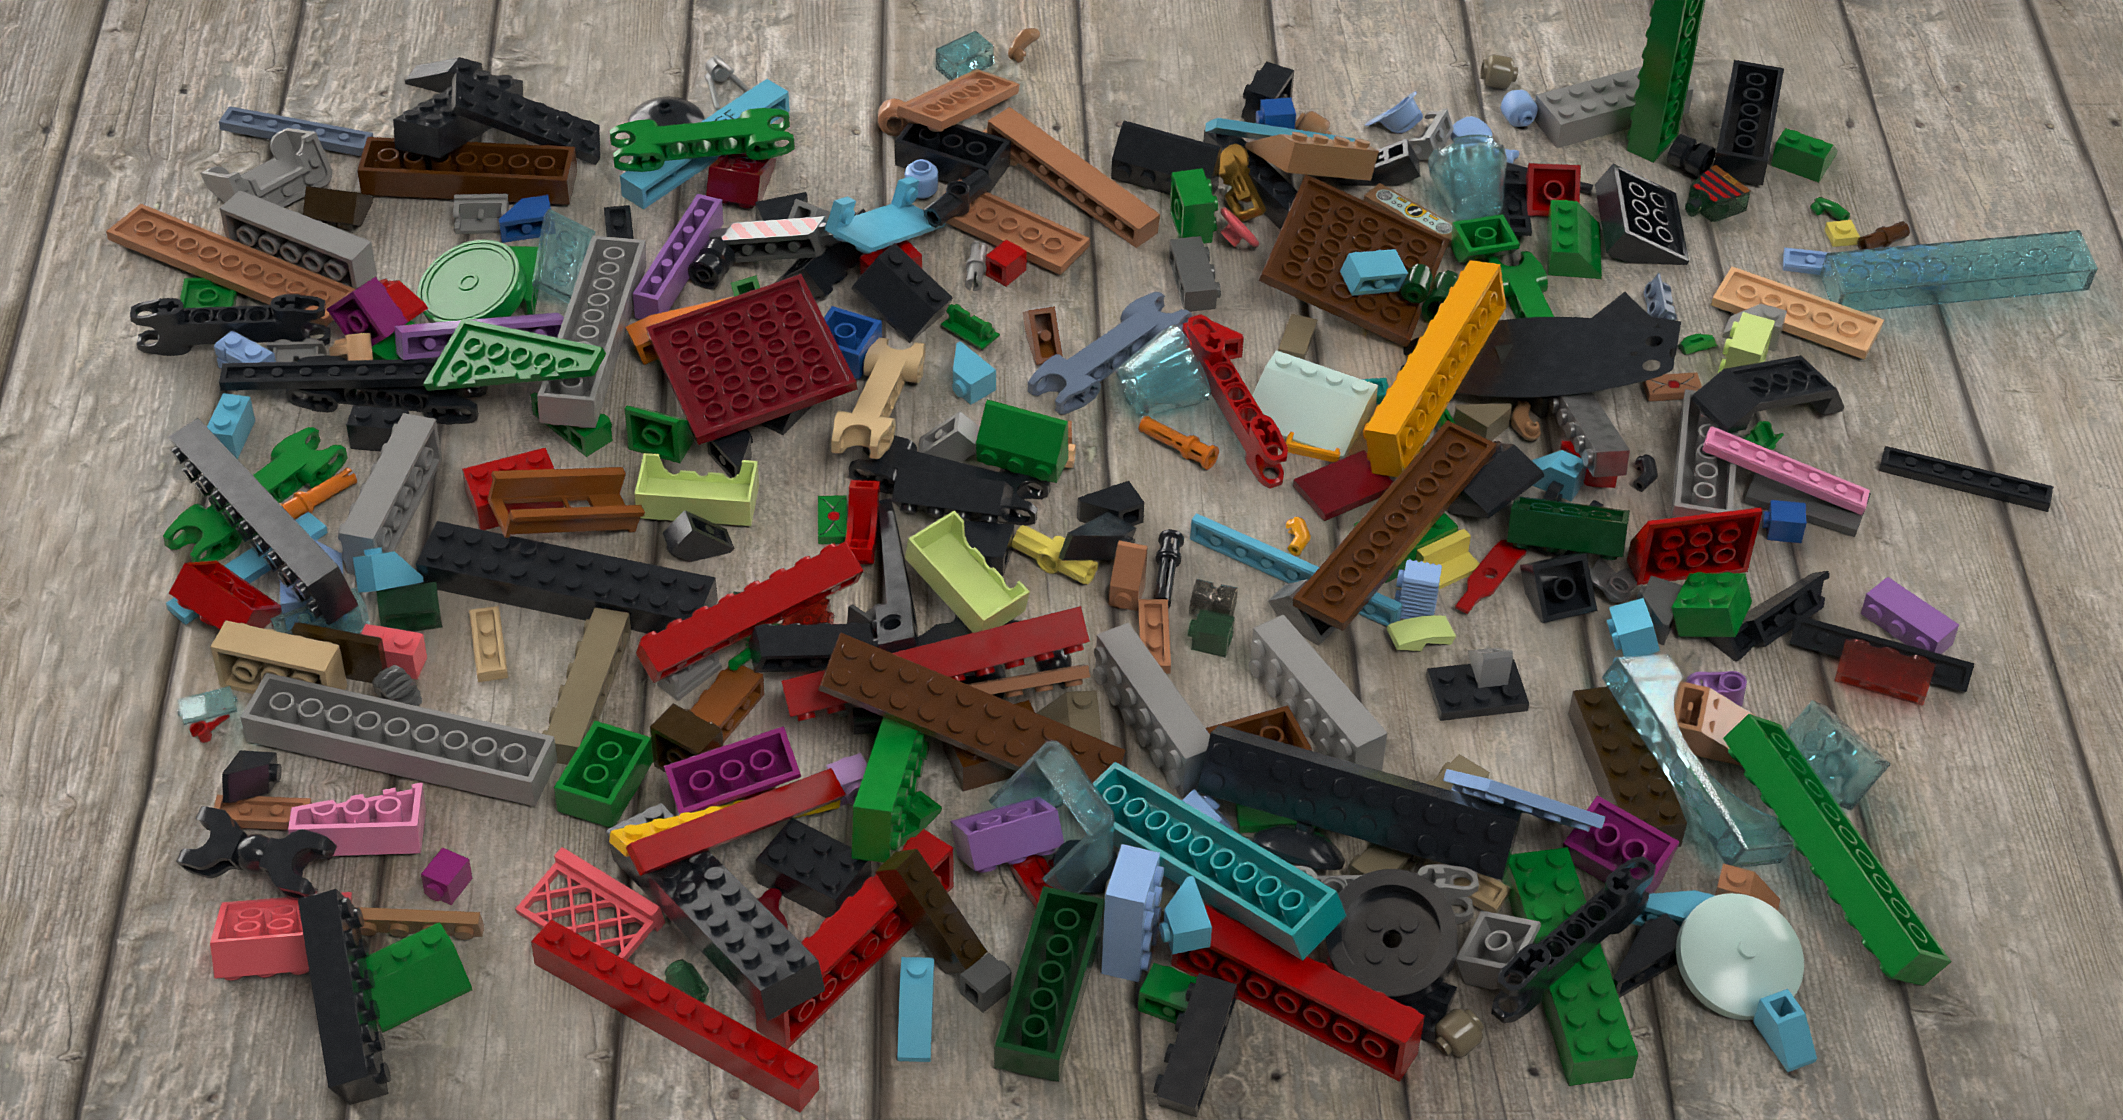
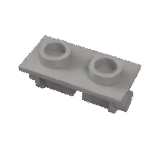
M312 338L304 339L303 342H291L281 339L276 340L275 343H267L268 349L275 355L276 362H294L297 358L301 359L308 356H323L327 354L323 341Z

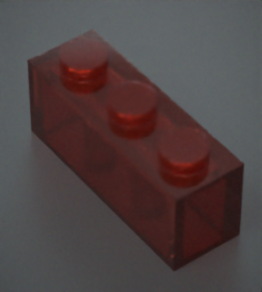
M1846 639L1834 681L1923 706L1935 664L1930 663L1927 658L1913 655L1908 657L1899 654V651L1893 648L1883 647L1879 649L1870 646L1868 642L1861 639H1853L1852 641Z

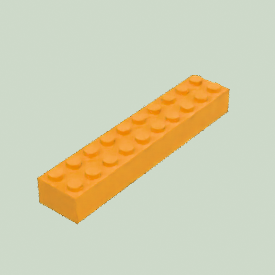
M1472 260L1468 262L1465 269L1460 272L1455 285L1450 288L1444 303L1440 304L1434 319L1430 320L1426 332L1419 338L1416 348L1408 355L1403 369L1398 371L1396 380L1391 388L1387 389L1383 401L1376 407L1370 422L1365 424L1363 437L1367 441V459L1370 461L1372 473L1398 477L1420 452L1506 309L1500 264Z

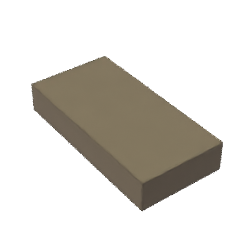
M1291 314L1278 351L1305 360L1317 328L1318 319Z

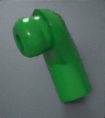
M1823 197L1814 199L1815 202L1810 205V209L1816 215H1821L1825 210L1838 221L1848 220L1850 217V213L1838 203Z

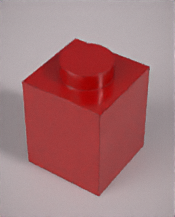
M1006 239L986 255V276L1007 287L1026 271L1027 251Z

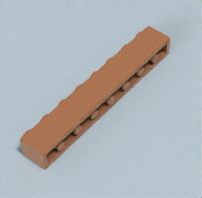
M1008 107L988 120V134L1011 140L1010 157L1135 248L1158 234L1160 214L1083 160L1079 155L1062 145L1058 140L1048 135L1040 127L1027 120L1023 115Z

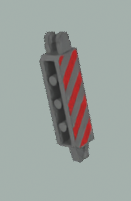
M825 216L732 223L729 228H719L709 233L710 239L721 240L733 249L736 258L735 262L813 258L822 255L827 247H832L833 244L841 242L836 240L833 234L825 231L827 224Z

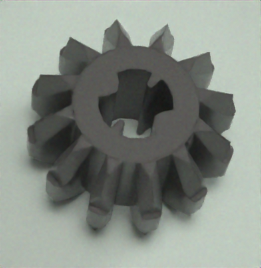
M395 664L379 672L374 680H372L374 692L379 698L419 706L422 703L420 690L417 688L416 683L403 668Z

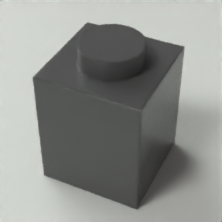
M988 953L960 974V994L984 1013L1011 992L1012 972L1004 961H998L993 955Z

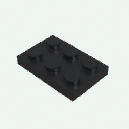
M1512 659L1508 685L1478 688L1471 663L1427 668L1426 678L1440 721L1528 711L1529 701L1514 659Z

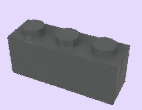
M1201 236L1170 239L1169 262L1183 309L1189 312L1216 309L1217 298L1221 297L1220 283L1215 282L1214 264L1209 263L1210 252L1208 246L1204 247Z

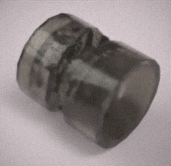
M1197 579L1191 595L1189 616L1202 619L1212 616L1213 621L1231 624L1237 603L1238 587L1221 584L1217 588L1214 582Z

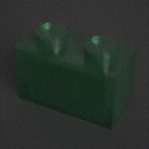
M436 582L376 591L382 627L410 632L443 628Z

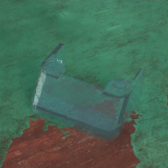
M1049 741L988 801L991 805L999 808L1039 796L1056 809L1064 803L1067 805L1087 834L1042 879L1045 883L1056 889L1080 894L1111 862L1114 841V812L1067 747L1057 741Z

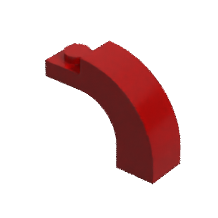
M851 480L849 485L848 521L845 541L859 564H874L878 534L880 481Z

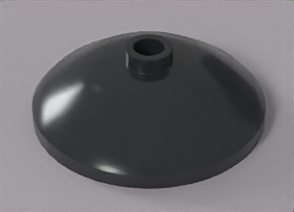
M664 96L653 98L640 104L632 111L628 122L650 119L655 121L658 126L698 123L705 119L700 108L692 102L679 97Z
M1297 821L1296 825L1279 824L1262 829L1253 835L1252 842L1285 861L1323 870L1343 869L1345 864L1341 851L1326 836L1314 831L1315 826Z

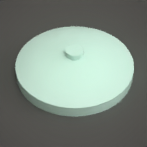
M1735 893L1711 897L1700 903L1686 917L1677 936L1676 958L1684 982L1701 1003L1725 1017L1737 1020H1754L1761 998L1786 989L1794 997L1801 985L1804 973V957L1800 941L1794 929L1775 908L1755 897Z

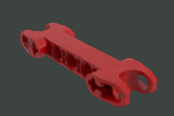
M1202 314L1188 318L1187 333L1191 341L1185 342L1184 356L1193 375L1201 385L1207 386L1246 451V464L1257 480L1269 489L1282 485L1284 470L1281 462L1287 461L1288 447L1279 428L1271 417L1262 413L1224 350L1225 340L1219 329L1208 317ZM1195 324H1203L1207 327L1208 331L1204 334H1198L1193 326ZM1278 448L1282 451L1280 455H1278ZM1266 468H1273L1278 477L1269 479L1263 475V471Z

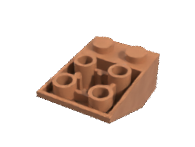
M1680 681L1665 749L1742 766L1729 755V747L1723 737L1748 714H1753L1709 687Z

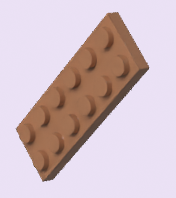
M975 69L898 105L897 116L906 118V121L909 123L928 126V129L931 131L941 132L1018 94L1020 84Z
M987 191L970 203V209L967 214L953 216L946 222L996 246L1007 239L1027 251V260L1059 275L1090 246L1089 237Z

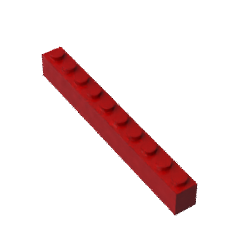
M551 919L532 939L531 945L536 966L799 1113L819 1091L817 1065Z

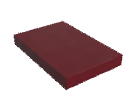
M1362 450L1293 480V487L1323 521H1327L1380 498L1392 485L1393 481L1389 476L1372 473L1365 450Z

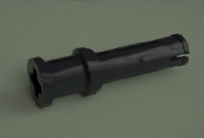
M1172 529L1164 530L1159 534L1160 550L1156 553V562L1159 567L1153 598L1168 599V608L1171 606L1175 570L1180 565L1182 559L1180 548L1184 544L1183 534Z

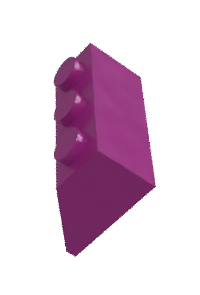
M1597 795L1587 811L1605 816L1602 829L1591 826L1588 832L1574 828L1564 841L1563 848L1568 847L1573 864L1604 883L1609 874L1632 858L1643 856L1656 865L1654 879L1644 891L1649 892V894L1655 893L1663 881L1679 846V841ZM1640 867L1630 870L1631 876L1639 880L1648 874L1645 869Z

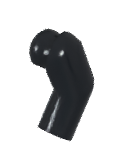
M1648 454L1637 457L1635 465L1640 464L1637 469L1642 471V474L1633 482L1635 489L1639 492L1647 489L1658 477L1656 461Z

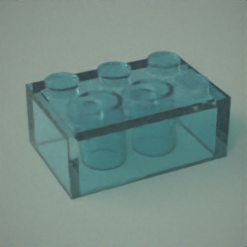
M1811 700L1786 730L1839 806L1850 811L1891 765L1890 762L1827 706Z

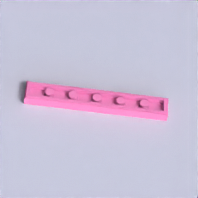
M1710 426L1702 451L1859 515L1864 513L1870 490Z

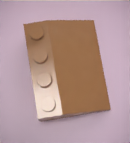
M1292 132V135L1279 134L1247 142L1245 146L1246 149L1287 173L1371 181L1379 153L1378 150L1370 146L1369 141L1356 138L1354 142H1351L1344 137L1335 136L1334 140L1320 134H1313V137H1307V135L1300 132Z

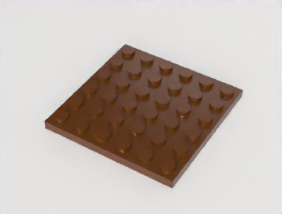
M1305 174L1258 281L1407 347L1413 336L1422 312V305L1425 301L1411 303L1405 300L1401 294V288L1396 292L1352 296L1340 270L1349 253L1396 249L1407 271L1415 264H1423L1429 267L1434 280L1450 239Z

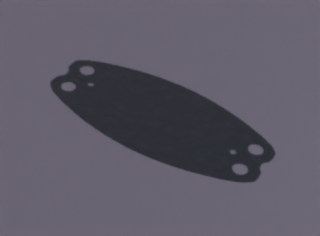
M1529 317L1498 320L1455 393L1492 397H1548L1594 392L1647 381L1673 370L1674 359L1669 356L1670 349L1676 346L1677 337L1666 330L1651 326L1597 318ZM1651 336H1659L1663 339V343L1656 347L1646 345L1645 341ZM1420 337L1411 340L1408 346L1404 347L1403 353L1405 356L1408 357L1414 351ZM1514 344L1501 364L1495 351V346ZM1637 352V355L1631 356L1630 353ZM1648 360H1656L1661 364L1654 371H1647L1643 368V364Z

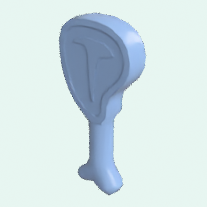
M1473 116L1465 117L1453 125L1454 130L1451 134V139L1455 143L1489 150L1502 158L1503 161L1512 164L1515 159L1519 158L1518 150L1506 149L1493 141L1491 129L1479 118Z

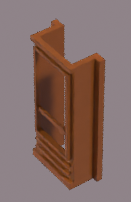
M623 467L492 471L493 481L488 495V502L505 538H509L510 534L625 529L628 532H636L640 517H644L645 514L642 505H625L620 495L626 476ZM587 500L590 507H570L568 501ZM562 501L565 508L510 510L508 514L504 503Z

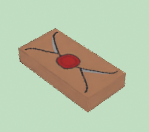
M1697 372L1664 374L1642 382L1648 401L1681 400L1684 397L1685 389L1698 391L1702 387Z

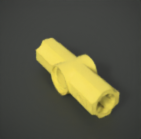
M1022 525L1018 528L1012 540L1013 548L1036 559L1040 568L1047 573L1054 574L1059 571L1082 584L1088 585L1094 579V575L1098 570V562L1094 560L1063 561L1058 558L1065 541L1064 537L1055 536L1051 539L1028 526Z

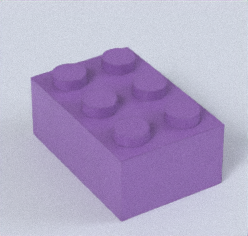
M1039 796L950 821L957 856L979 873L993 871L996 869V865L1006 862L1008 864L1021 863L1030 855L1044 856L1052 854L1056 851L1055 848L1060 847L1064 843L1058 810Z

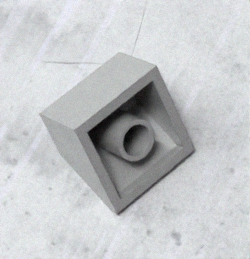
M1481 911L1456 958L1465 984L1492 990L1497 989L1499 972L1521 949L1533 943L1541 927L1540 921ZM1510 975L1504 978L1506 982L1508 981Z

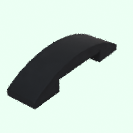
M1499 167L1500 215H1504L1515 236H1532L1531 218L1528 216L1525 193L1527 185L1525 168Z

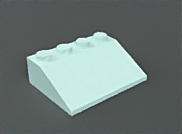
M1276 350L1265 366L1252 396L1262 413L1274 420L1284 440L1287 439L1290 431L1294 432L1293 441L1331 451L1339 448L1341 460L1346 457L1365 424L1375 411L1378 385Z

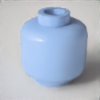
M1512 90L1508 92L1500 106L1502 114L1513 127L1530 125L1538 113L1536 102L1525 90Z
M919 159L906 167L905 178L912 176L920 180L917 187L918 199L931 197L937 192L938 170L935 165L927 160Z

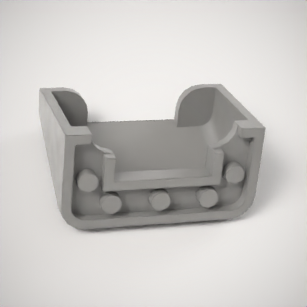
M286 128L275 134L270 141L273 159L242 175L235 171L229 173L227 169L220 166L211 167L200 174L207 188L224 203L240 190L285 207L304 197L306 186L321 188L328 184L332 178V169L316 132Z

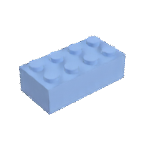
M1124 844L1121 845L1105 894L1101 974L1139 982L1142 971H1148L1150 968L1152 952L1149 951L1152 945H1157L1160 928L1157 926L1161 916V907L1159 905L1163 887L1159 886L1162 883L1164 867L1159 866V852Z

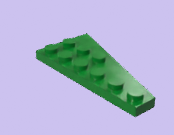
M462 318L423 385L427 391L592 377L606 356V352L600 346Z

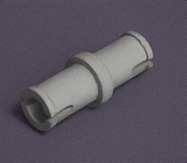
M974 241L971 244L970 258L966 261L967 277L965 286L971 290L972 282H974L973 291L981 289L983 273L986 272L985 258L988 246L982 242L981 250H979V241Z

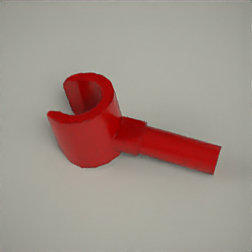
M224 711L208 723L203 720H197L190 725L189 730L193 737L198 736L200 742L207 743L212 739L211 731L228 719L230 715L227 711Z

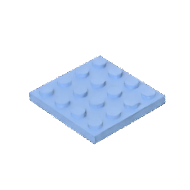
M1446 769L1443 781L1453 784L1451 789L1453 791L1523 811L1522 813H1527L1546 821L1588 832L1591 826L1602 829L1605 816L1491 779Z

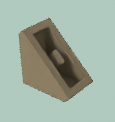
M1511 403L1456 404L1453 420L1456 425L1493 441L1509 426Z

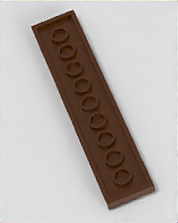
M1447 420L1293 597V606L1344 631L1496 452L1497 444Z
M840 633L818 689L1078 797L1114 762L1121 765L1126 751L844 633Z

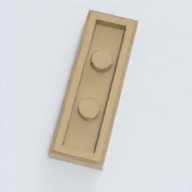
M499 606L469 610L478 682L508 678Z

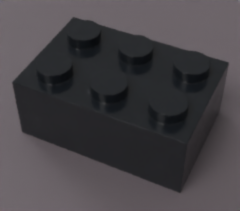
M794 818L787 822L756 859L758 884L768 889L775 888L780 890L783 897L825 918L832 917L841 908L843 902L848 897H853L862 888L864 882L872 876L871 861L853 859L852 847Z

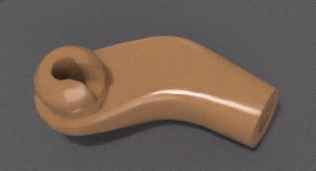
M1036 28L1022 29L1014 38L1008 50V57L1018 63L1022 62L1026 56L1024 49L1039 39V30Z
M1521 400L1517 403L1510 422L1513 429L1522 438L1534 441L1539 438L1541 427L1537 421L1534 423L1529 418L1530 403Z

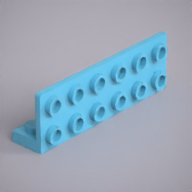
M910 176L898 180L891 204L859 215H855L853 210L856 200L848 196L834 200L825 231L833 234L836 240L849 242L855 245L858 251L869 254L891 246L894 243L897 244L945 226V223L937 228L929 225L928 220L924 217V210L912 205L918 196L917 187L920 180Z

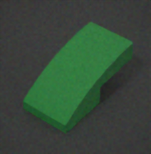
M921 790L916 793V796L912 795V808L910 814H907L904 833L901 832L900 847L908 839L918 835L942 811V806Z

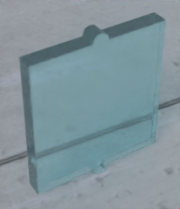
M231 686L177 699L179 705L177 713L179 717H182L184 725L238 712L235 704L238 701L237 696L233 695Z

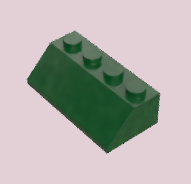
M1518 496L1514 499L1511 507L1507 542L1513 543V546L1526 549L1533 545L1540 546L1542 550L1547 552H1559V549L1570 550L1571 554L1586 553L1588 556V553L1600 554L1602 559L1617 560V557L1624 556L1630 511Z

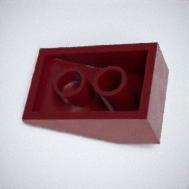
M746 153L721 155L709 166L706 196L722 199V204H727L730 201L739 203V206L743 208H754L755 202L763 200L776 165V158L752 160Z

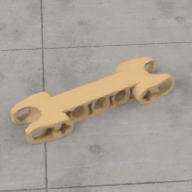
M878 338L870 346L865 356L863 370L864 376H869V379L853 412H837L834 418V429L831 439L832 453L842 454L848 447L864 446L870 449L869 458L879 459L890 448L895 435L896 422L895 418L889 417L905 383H920L923 377L924 343L915 342L910 348L897 350L888 346L889 339Z

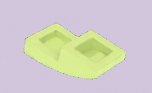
M1442 615L1404 619L1391 623L1386 628L1397 650L1422 651L1426 643L1451 645L1456 638L1446 616Z

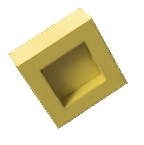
M1852 220L1826 222L1825 232L1833 247L1858 245L1857 242L1860 236Z

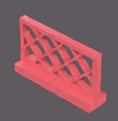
M563 847L554 855L556 862L515 908L517 914L541 929L548 923L545 919L550 921L551 919L554 920L553 918L571 915L572 926L566 928L577 934L596 930L597 941L594 943L603 948L620 945L621 952L618 956L626 961L653 929L658 932L666 923L660 906ZM558 874L567 879L568 887L556 890L550 889V883ZM582 892L592 894L591 903L575 905L574 894ZM569 895L570 907L552 909L551 898ZM547 899L548 911L533 913L528 910L534 902ZM607 907L616 909V918L599 921L598 909ZM594 911L595 922L577 925L576 913ZM637 922L642 925L636 934L624 936L623 924ZM618 925L619 937L601 940V928Z

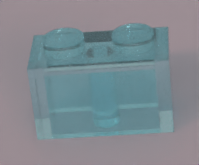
M973 31L936 48V70L950 81L975 69L984 70L993 66L994 45L977 31Z

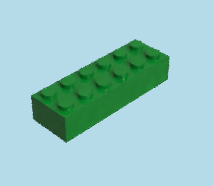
M883 717L853 806L852 858L883 863L892 856L893 851H899L901 832L904 833L907 814H910L912 808V795L916 796L918 778L922 777L924 760H927L929 752V742L925 741V735L927 734Z

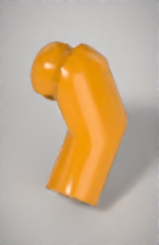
M1296 516L1286 522V529L1291 528L1288 533L1295 536L1288 546V551L1294 556H1299L1310 541L1311 535L1305 520Z

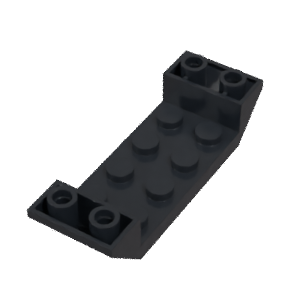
M1801 355L1725 368L1691 397V400L1699 406L1700 410L1707 414L1720 430L1727 433L1746 430L1754 412L1806 402L1814 405V408L1823 415L1842 412L1845 408L1837 388Z

